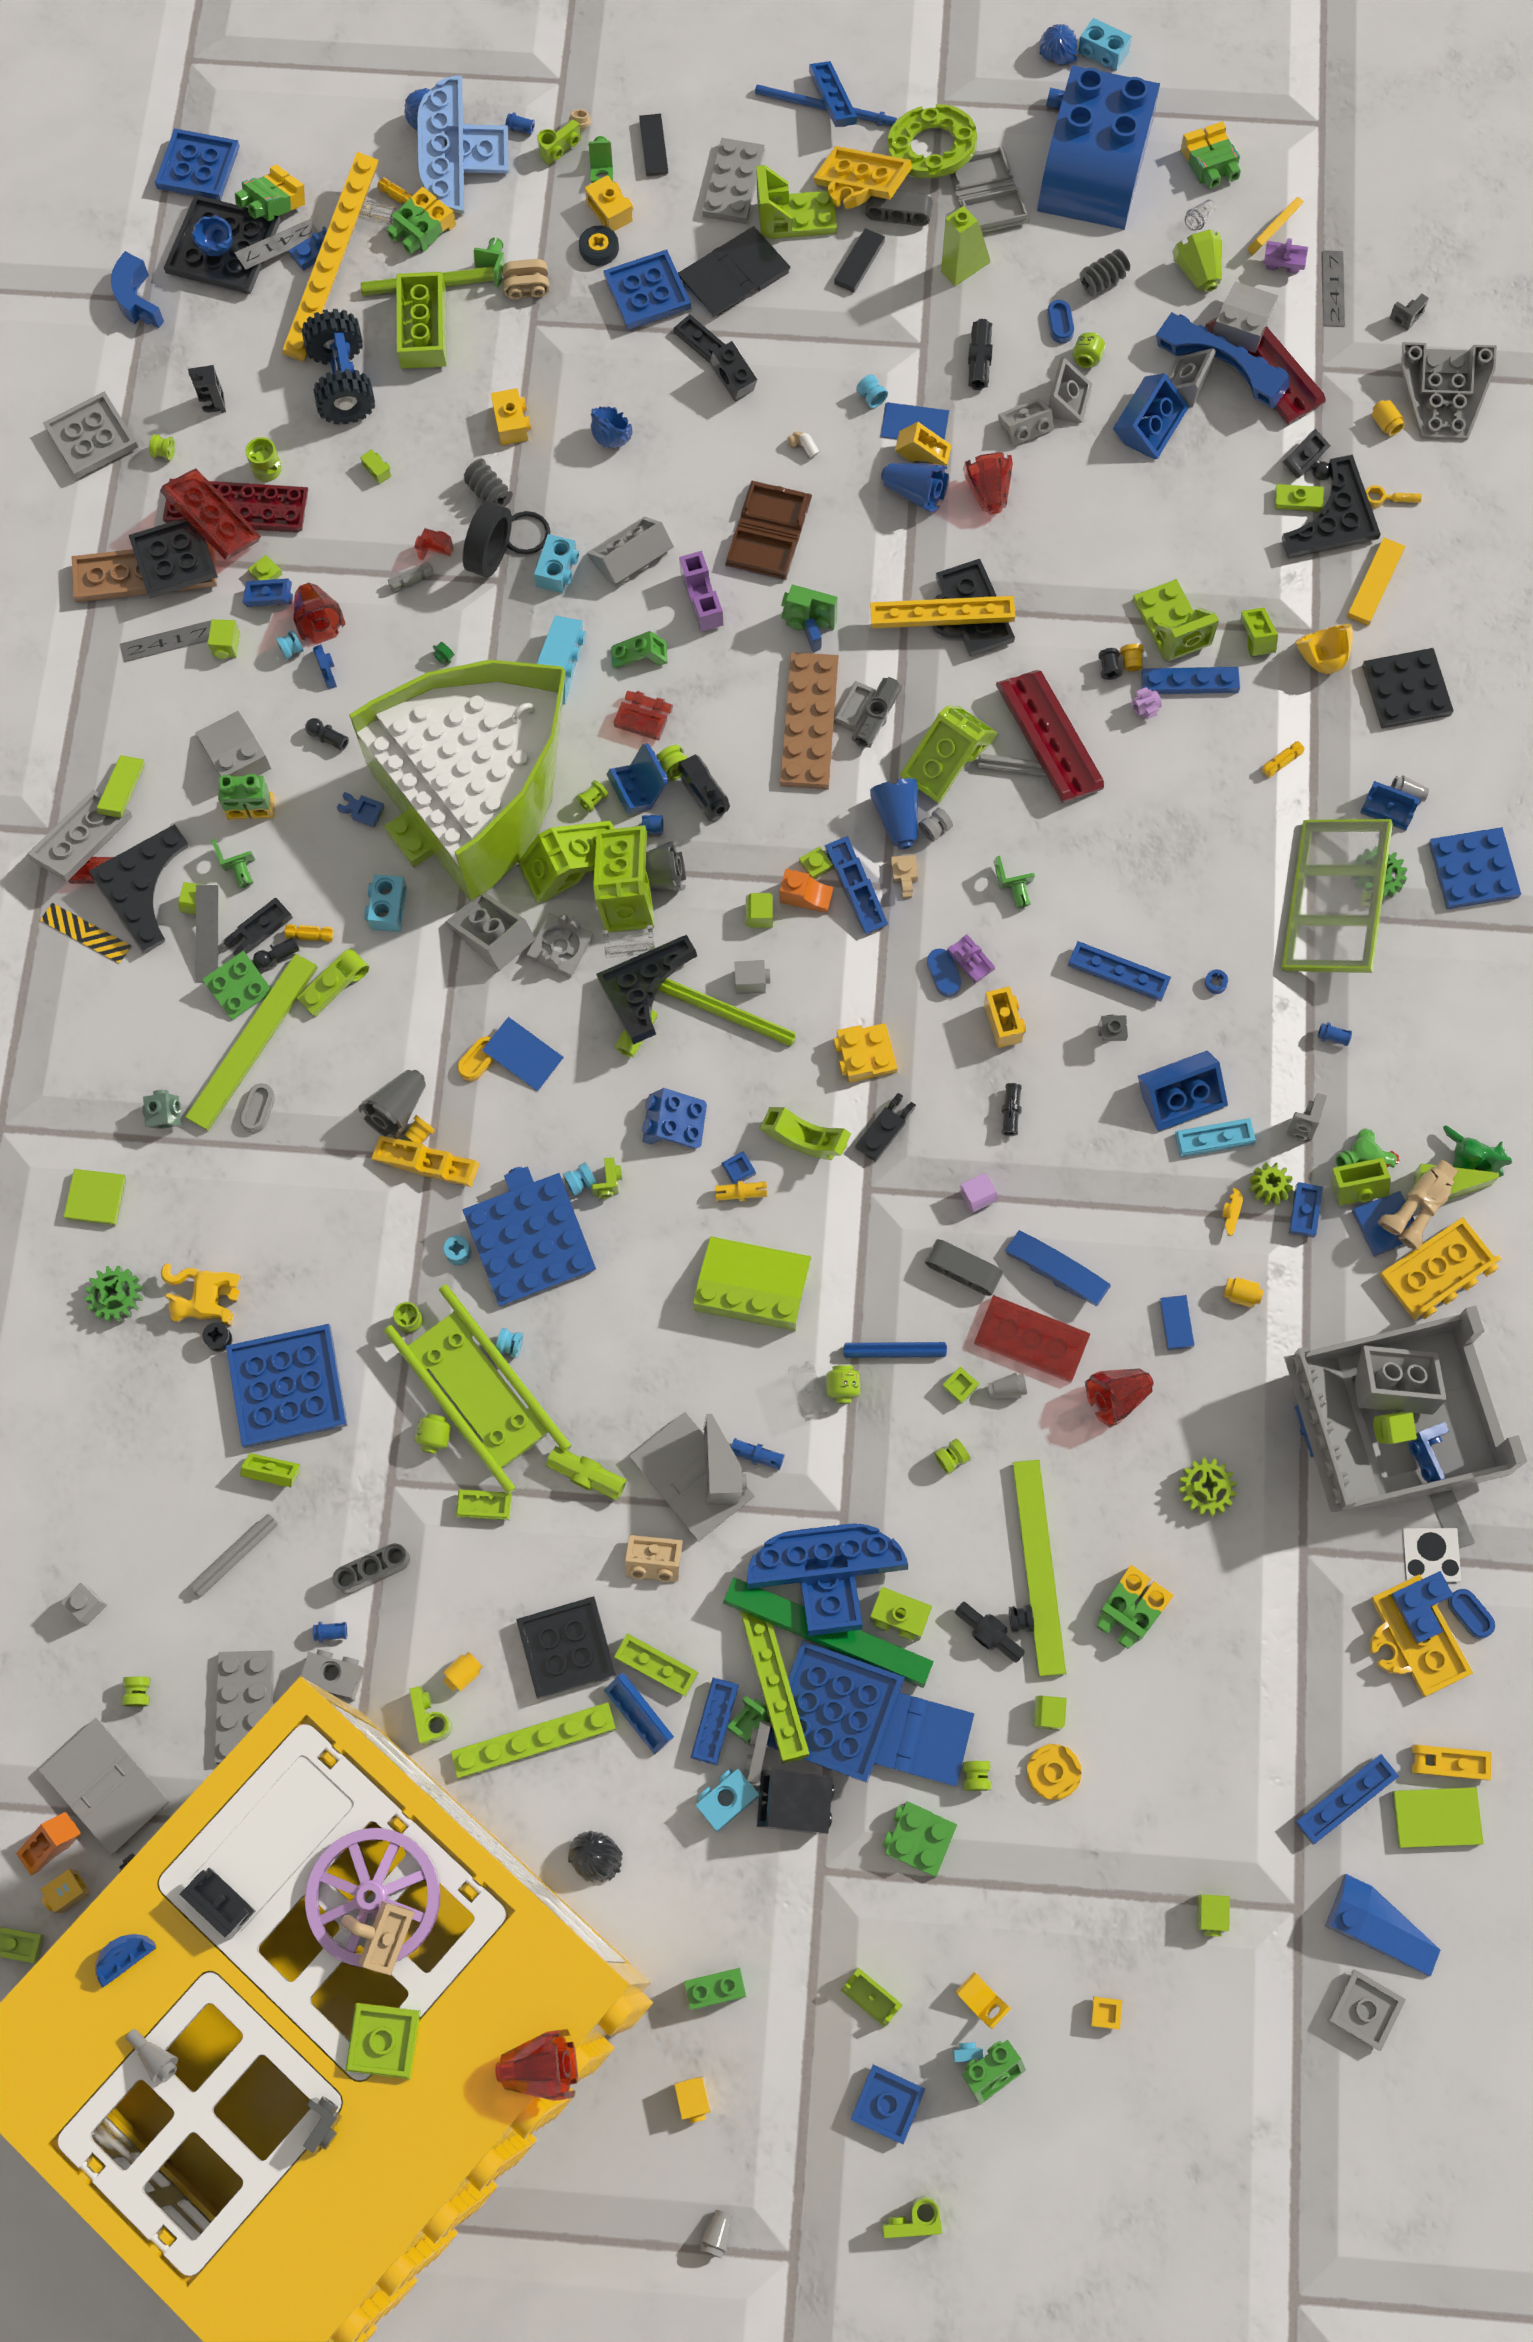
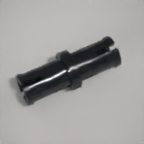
M1007 1083L1005 1085V1104L1002 1105L1001 1110L1004 1113L1002 1134L1016 1136L1018 1135L1019 1114L1022 1112V1107L1020 1106L1022 1086L1017 1083Z

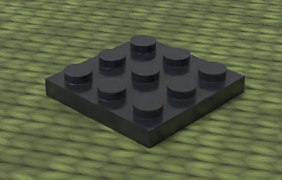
M197 514L129 535L149 599L218 578Z
M1434 648L1363 662L1362 668L1381 729L1452 715L1454 710Z
M594 1596L516 1619L537 1699L616 1676Z

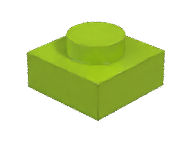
M266 554L248 568L249 574L256 581L278 579L283 574L281 569Z
M820 846L799 858V863L814 880L833 870V864Z
M960 1366L942 1387L962 1405L978 1388L980 1383Z

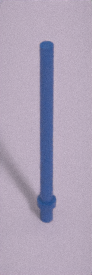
M758 84L755 87V94L827 111L821 99ZM853 107L857 118L876 122L878 126L883 124L893 126L897 121L896 117L885 115V112L882 111L876 113Z

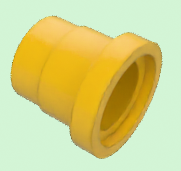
M1128 644L1120 648L1125 671H1138L1143 668L1142 653H1144V646L1142 644Z
M415 1115L413 1118L415 1121L404 1135L413 1142L422 1143L430 1133L434 1134L436 1130L419 1116Z

